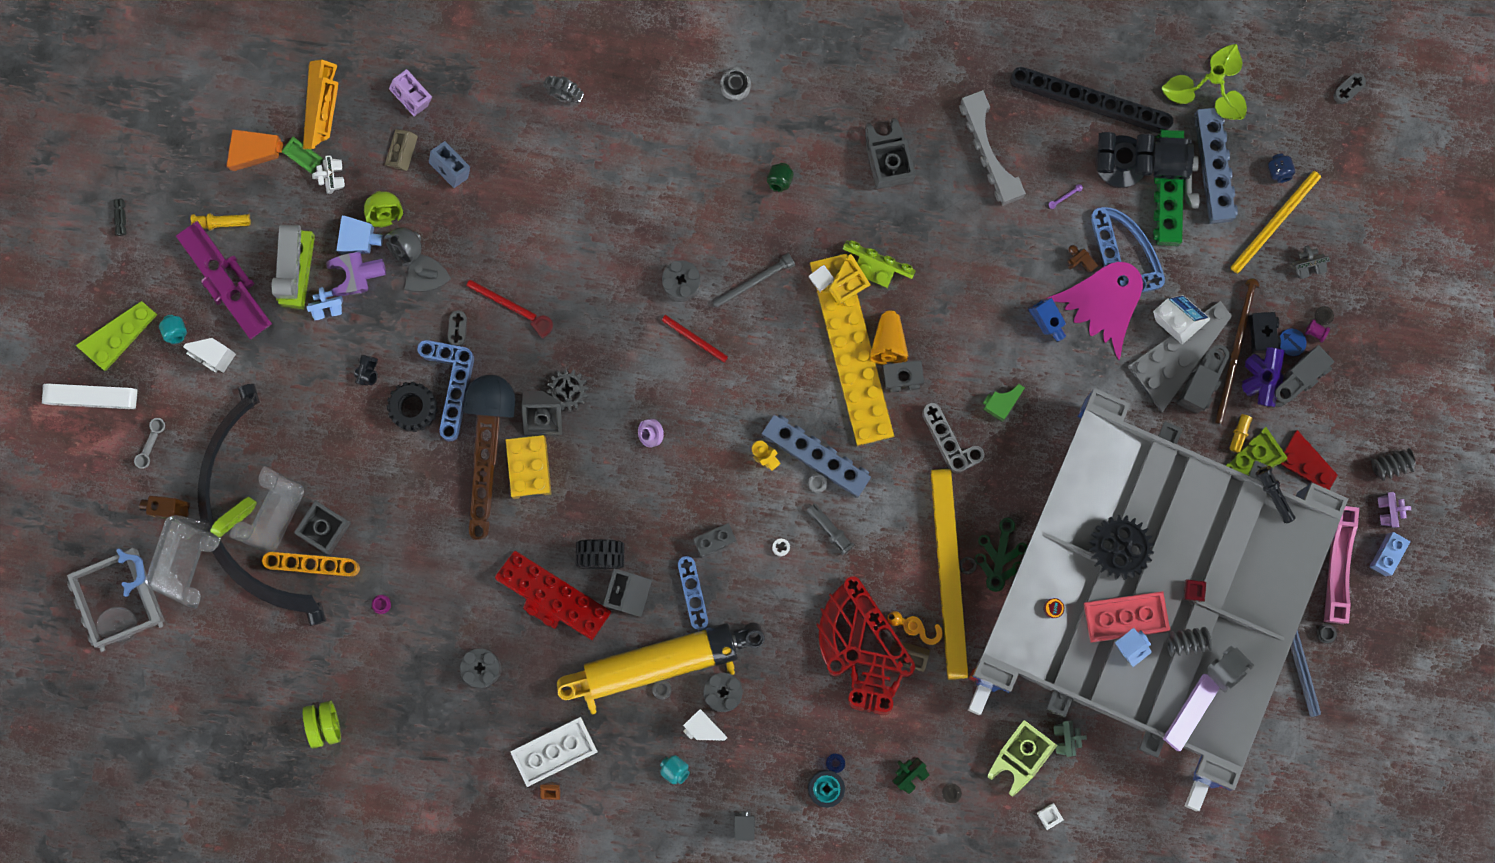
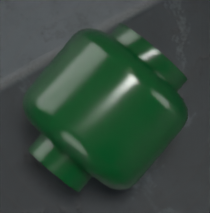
M786 163L773 165L767 176V183L770 189L776 192L787 190L793 180L794 172Z

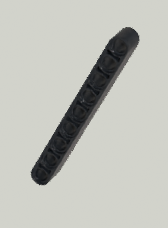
M1017 67L1010 77V82L1015 88L1156 133H1160L1161 130H1169L1174 123V119L1169 113L1025 67ZM1021 74L1024 77V80H1017L1015 78V75ZM1034 80H1039V81H1041L1042 86H1040V87L1035 86V85L1033 84V81H1034ZM1051 86H1058L1060 92L1052 91ZM1069 92H1076L1078 94V97L1072 98L1069 95ZM1093 97L1096 100V103H1089L1087 98ZM1105 103H1111L1114 109H1107ZM1123 109H1130L1132 115H1126ZM1141 115H1148L1150 121L1143 120ZM1159 120H1165L1168 126H1161Z

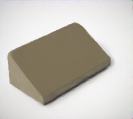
M395 129L385 165L407 171L418 136L410 131Z
M893 639L890 654L899 656L901 649ZM900 641L914 661L915 670L924 672L930 655V649ZM903 656L900 660L896 661V663L901 661V663L905 667L910 668L911 666L910 664L906 665L903 662V658H906L905 656Z

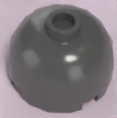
M400 227L392 230L385 236V239L388 238V242H386L387 248L397 261L400 258L404 261L402 265L409 266L420 256L422 252L421 237L416 231L413 232L408 228Z

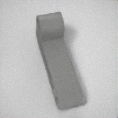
M300 225L279 226L276 278L272 279V294L276 298L297 299L301 246Z
M935 403L925 406L922 416L951 472L961 473L979 464L984 458L983 449L979 446H972L962 451L941 408ZM929 409H931L932 411H936V413L934 414L936 420L940 418V420L936 421L934 424L931 423L934 421L933 416H928L927 414ZM942 425L945 428V433L938 434L935 427ZM946 442L952 443L954 450L951 452L946 451L944 444ZM977 451L980 458L978 460L971 459L970 452ZM953 460H961L963 464L962 468H955L953 466Z

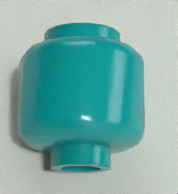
M167 315L159 324L163 340L168 343L178 344L184 340L187 334L183 319L179 316Z
M676 755L664 758L660 764L662 767L661 776L673 785L682 784L689 776L688 764Z

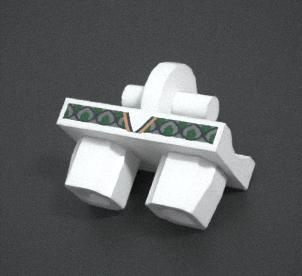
M325 156V160L322 161L323 169L322 165L316 166L317 172L312 173V178L318 179L319 185H324L325 179L326 194H332L334 190L343 189L345 186L343 177H334V172L342 171V160Z

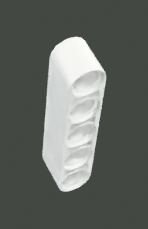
M43 384L42 404L136 409L138 390L120 387Z

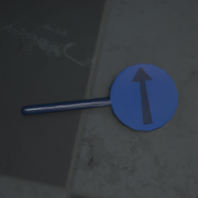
M1291 328L1281 333V346L1279 348L1285 350L1284 354L1293 357L1304 352L1307 342L1302 332Z

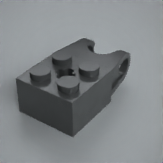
M896 118L891 119L890 134L886 136L877 134L871 123L865 125L867 155L876 189L911 183L916 176L907 139H905Z
M1216 345L1205 354L1201 364L1192 371L1176 403L1177 405L1196 414L1209 408L1213 400L1211 395L1214 391L1218 390L1221 384L1219 378L1229 358V351L1225 346ZM1217 349L1223 350L1225 356L1223 357L1222 352H1220V351L1217 350ZM1214 353L1219 356V360L1215 358Z
M1320 345L1311 349L1283 374L1285 379L1275 391V397L1281 402H1276V407H1281L1292 401L1303 390L1306 392L1308 389H1311L1319 382L1317 378L1320 379L1333 369L1331 365L1335 361Z

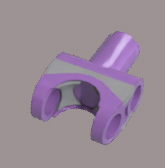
M360 252L341 255L326 262L327 269L337 268L346 272L345 281L332 289L334 296H347L366 292L369 290L366 279L386 275L383 259L363 263Z

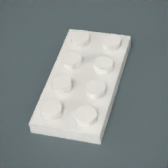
M579 717L511 751V755L526 786L529 787L598 751L582 718Z

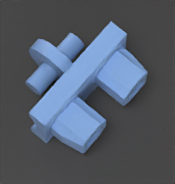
M321 287L319 288V294L313 295L314 300L321 299V301L308 303L307 310L308 312L311 311L314 320L325 318L323 308L330 307L332 316L341 315L342 296L326 299L333 296L332 291L325 292L324 288Z

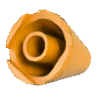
M886 311L880 317L870 353L871 361L879 365H886L887 362H893L894 364L908 361V351L900 315L896 314L895 311Z

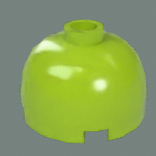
M375 192L367 198L364 204L366 222H370L374 227L390 226L393 224L391 221L396 218L399 221L403 216V209L399 199L390 192Z

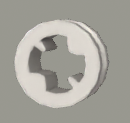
M782 538L777 539L772 546L774 554L780 557L785 556L790 549L788 541ZM783 542L786 551L782 550L780 553L777 551L776 544L780 545Z

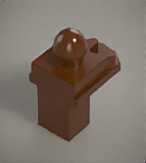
M1075 245L1069 246V252L1073 255L1067 260L1069 270L1081 263L1089 273L1098 266L1084 248L1078 250V247Z

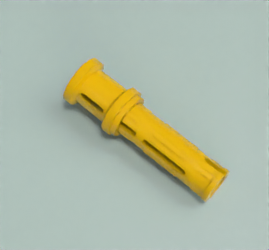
M211 213L207 214V216L191 214V225L198 220L201 226L208 230L217 227L250 226L251 220L249 218L250 214L213 216Z

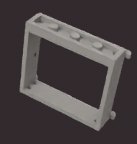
M134 548L125 551L126 554L140 556L138 550ZM119 555L67 575L69 579L67 581L68 588L75 595L74 604L78 610L80 609L82 614L81 622L85 628L87 627L89 635H87L88 640L92 646L94 645V648H100L101 652L106 650V645L157 624L161 628L164 626L163 622H165L144 568L146 578L143 584L137 586L149 621L101 641L78 578L117 563ZM127 560L135 581L137 577L135 563L133 560Z

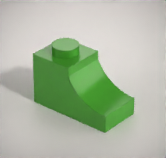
M1018 384L1010 392L997 393L995 391L993 395L988 394L983 402L986 405L983 410L1003 422L1025 387Z

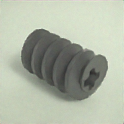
M1408 448L1407 451L1401 450L1400 453L1387 454L1385 458L1383 456L1378 457V459L1373 458L1371 465L1374 474L1380 477L1382 481H1385L1386 474L1392 479L1393 472L1397 477L1400 476V470L1404 474H1407V468L1414 472L1415 457L1411 448Z
M1201 627L1200 630L1194 628L1192 631L1186 629L1185 632L1182 630H1178L1177 633L1171 631L1167 638L1169 655L1173 657L1174 651H1176L1178 656H1181L1182 650L1185 651L1186 655H1189L1191 648L1194 654H1196L1198 647H1200L1203 653L1205 652V646H1208V649L1211 651L1212 639L1208 629Z

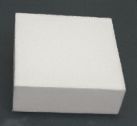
M824 265L808 276L819 292L828 287L834 280V277Z
M1054 803L1037 812L1046 830L1064 820Z

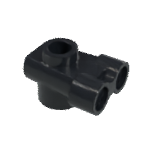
M361 355L360 365L354 372L355 383L365 386H372L376 383L378 373L374 371V368L377 365L378 358Z

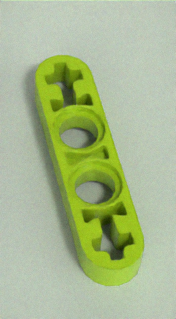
M248 496L221 516L214 523L210 532L217 537H221L246 518L254 510L257 502Z

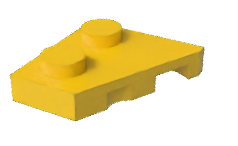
M852 254L846 257L828 289L839 305L871 284Z

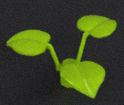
M1237 44L1226 46L1212 56L1210 60V74H1206L1205 78L1196 87H1194L1193 80L1186 75H1177L1162 86V91L1168 99L1178 104H1187L1195 99L1194 91L1198 90L1209 79L1213 84H1220L1223 97L1218 98L1215 102L1217 114L1222 118L1230 120H1242L1246 116L1247 105L1244 97L1239 92L1233 90L1225 94L1224 89L1225 75H1236L1242 68V58Z

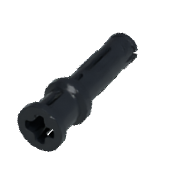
M1263 467L1255 475L1257 478H1260L1264 486V492L1269 493L1284 523L1287 524L1294 521L1296 517L1279 488L1280 482L1274 477L1272 467Z

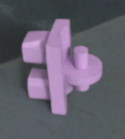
M1394 492L1378 497L1379 508L1390 507V514L1380 515L1381 525L1398 528V512H1400L1401 519L1407 518L1406 511H1410L1411 506H1405L1404 499L1398 500L1399 507H1397Z

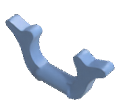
M117 549V553L120 556L119 563L133 560L136 566V580L131 583L122 582L124 587L123 596L128 597L132 589L143 584L145 581L143 559L138 555L126 554L122 549Z

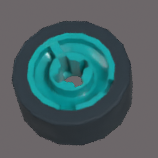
M819 771L809 781V796L820 807H834L844 797V781L833 771ZM825 785L830 786L828 793L823 791Z

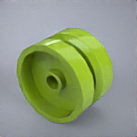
M332 701L320 703L319 710L315 705L303 707L305 732L312 749L322 747L325 740L329 744L341 742L339 720Z

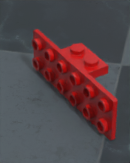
M517 551L511 554L495 576L497 581L527 599L523 609L529 615L537 617L545 625L551 626L554 629L562 621L590 640H593L611 614L609 609Z

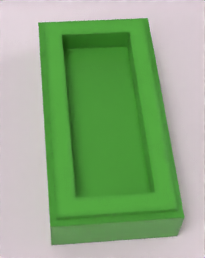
M294 137L282 149V153L311 174L316 171V166H319L324 160L311 149H303V143Z

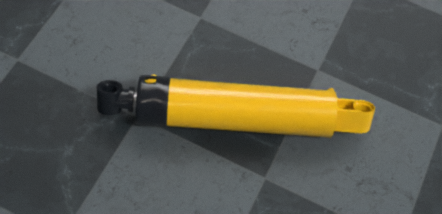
M754 622L747 624L743 629L735 630L734 635L731 634L728 623L709 627L706 630L585 663L584 671L558 679V696L562 700H571L584 696L591 714H596L594 699L715 665L726 664L729 674L734 675L733 661L738 660L735 647L738 646V649L745 647L758 648L764 643L765 636L761 626ZM753 633L758 634L756 637H750ZM565 686L570 687L568 690L562 689Z

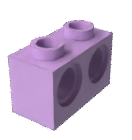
M407 69L392 80L389 88L414 117L427 108L432 99V96Z

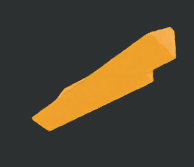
M315 60L309 63L303 149L306 150L314 149L320 142L330 138L339 82L333 81L337 64L325 60Z

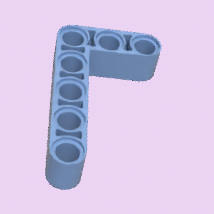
M424 340L418 345V353L423 359L453 365L440 425V435L446 441H454L458 438L465 394L470 383L474 355L465 347ZM431 346V353L428 355L423 354V348ZM448 349L451 351L448 358L441 357V353L444 350ZM463 353L470 355L466 362L460 361V356ZM463 371L466 373L463 380L456 379L458 372ZM456 390L462 392L459 399H453L452 397L453 392ZM451 409L458 410V414L454 418L448 416ZM448 427L454 429V433L450 437L444 434Z

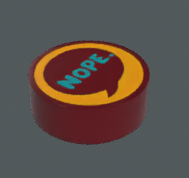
M1057 598L1047 600L1043 607L1045 615L1049 618H1059L1065 609L1063 602Z

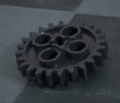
M1117 515L1114 521L1111 516L1108 518V523L1103 520L1101 522L1102 527L1097 525L1095 527L1097 532L1091 534L1095 538L1089 541L1091 545H1094V547L1089 549V552L1095 553L1091 559H1097L1098 562L1094 566L1101 565V573L1105 570L1108 571L1107 577L1113 573L1115 580L1120 575H1122L1123 580H1126L1128 575L1132 579L1135 577V572L1140 575L1142 573L1141 568L1147 569L1146 563L1152 561L1148 557L1154 554V551L1149 550V548L1154 546V543L1148 542L1152 536H1146L1145 533L1149 529L1142 530V522L1138 525L1135 524L1136 518L1128 521V516L1126 515L1121 520L1120 515ZM1120 529H1123L1127 532V538H1122L1120 536ZM1104 540H1107L1112 544L1111 549H1106L1104 547ZM1121 545L1125 546V548L1122 550L1118 549V547ZM1131 546L1139 548L1138 555L1131 551ZM1116 557H1121L1123 559V566H1120L1115 562Z

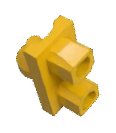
M758 440L752 444L751 450L755 455L753 458L756 462L763 466L765 465L771 471L781 464L775 457L778 454L777 451L768 446L767 443Z

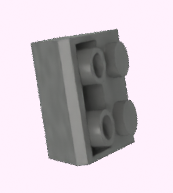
M614 568L603 606L642 617L652 580Z

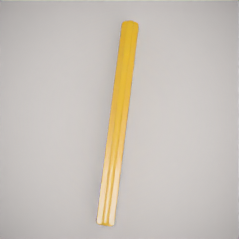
M1313 171L1232 264L1230 267L1232 271L1238 274L1319 181L1321 175L1318 172Z

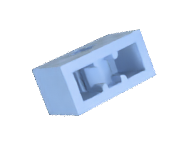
M1395 532L1388 533L1369 567L1384 576L1393 575L1410 541Z
M1135 628L1115 642L1121 654L1132 667L1152 653L1149 648L1151 645L1148 641L1149 639L1142 631L1137 632Z

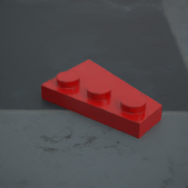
M1295 430L1283 451L1287 456V460L1279 465L1310 483L1330 490L1338 474L1302 434Z

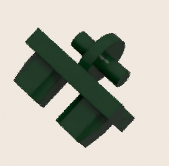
M918 757L913 762L908 759L904 764L899 760L897 764L900 768L895 771L898 776L892 782L900 790L903 789L910 794L916 787L911 782L916 776L921 781H924L929 776L926 770L927 766Z

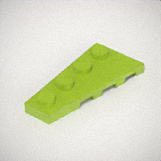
M141 301L76 346L99 367L107 371L157 314Z
M1265 427L1226 466L1249 475L1255 460L1274 468L1286 461L1287 456L1267 427Z

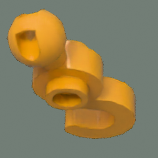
M898 611L890 612L887 617L890 625L903 626L905 633L911 636L919 634L922 642L927 645H934L942 638L943 632L939 624L934 626L936 631L935 638L929 639L926 637L925 628L918 617L911 616L905 619L902 618L901 613ZM889 615H893L894 618L892 620L889 619Z

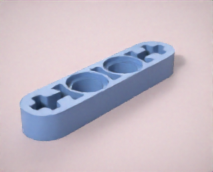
M684 556L678 562V569L690 621L694 629L703 630L708 625V617L696 565L691 557ZM684 560H688V563L692 562V566L689 569L690 573L694 571L695 575H688L683 578V574H687L686 569L681 567L684 564ZM690 578L697 582L694 589H688L685 586L686 581ZM693 597H697L701 601V605L698 608L690 606V600ZM703 609L704 613H700V617L705 619V622L702 623V627H699L698 624H694L697 617L696 614L692 616L691 611L696 612Z

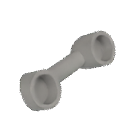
M1194 156L1192 171H1197L1198 156ZM1191 174L1189 179L1184 180V197L1190 208H1198L1199 194L1192 193Z
M161 418L151 420L149 424L151 433L142 453L136 455L134 459L136 467L140 469H145L150 465V452L158 434L162 433L165 429V422Z

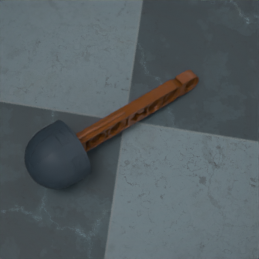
M483 375L476 378L469 385L465 394L464 413L477 415L473 459L475 464L470 511L472 520L469 522V535L475 540L486 538L489 532V521L487 520L491 509L500 417H514L515 394L513 388L505 379L497 375ZM484 424H486V425H491V424H492V427H484ZM485 430L491 432V438L488 441L483 438ZM484 449H487L490 454L487 460L481 457V452ZM480 471L487 472V476L483 477V475H480ZM479 482H487V485L479 484ZM481 487L486 490L484 498L478 496V490ZM478 507H482L485 511L484 516L481 518L476 514ZM476 526H480L483 529V534L480 537L474 532Z

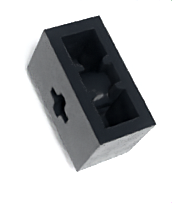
M1275 312L1252 313L1249 315L1252 354L1266 353L1267 348L1279 349L1281 346V338L1277 336L1279 318L1276 317ZM1264 329H1265V332H1268V333H1269L1267 336H1266L1265 333H1262V331H1263Z

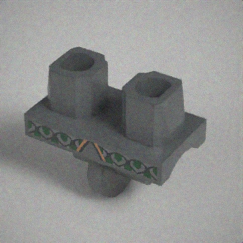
M1308 245L1304 246V252L1298 253L1300 260L1290 262L1291 268L1295 269L1298 278L1303 279L1310 276L1308 267L1314 266L1316 274L1326 273L1327 262H1330L1329 256L1324 254L1317 255L1318 249L1311 250Z

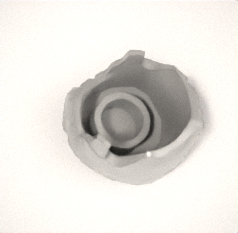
M735 66L725 71L722 75L720 87L723 96L739 101L749 95L751 90L750 76L740 67Z

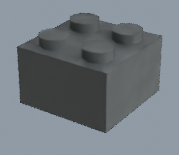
M315 500L294 533L326 554L331 555L351 522Z

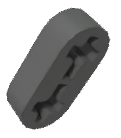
M1360 73L1351 75L1336 89L1333 95L1334 100L1338 104L1347 103L1365 86V77ZM1358 79L1360 81L1359 85L1352 88L1351 85L1354 83V80ZM1347 89L1349 92L1345 97L1340 98L1339 95Z
M459 310L452 312L450 315L448 341L451 345L461 347L466 341L468 321L465 313ZM458 315L464 319L460 321L459 327H457L456 321L453 320ZM456 331H459V336L462 338V340H458V343H455L452 337L456 336Z

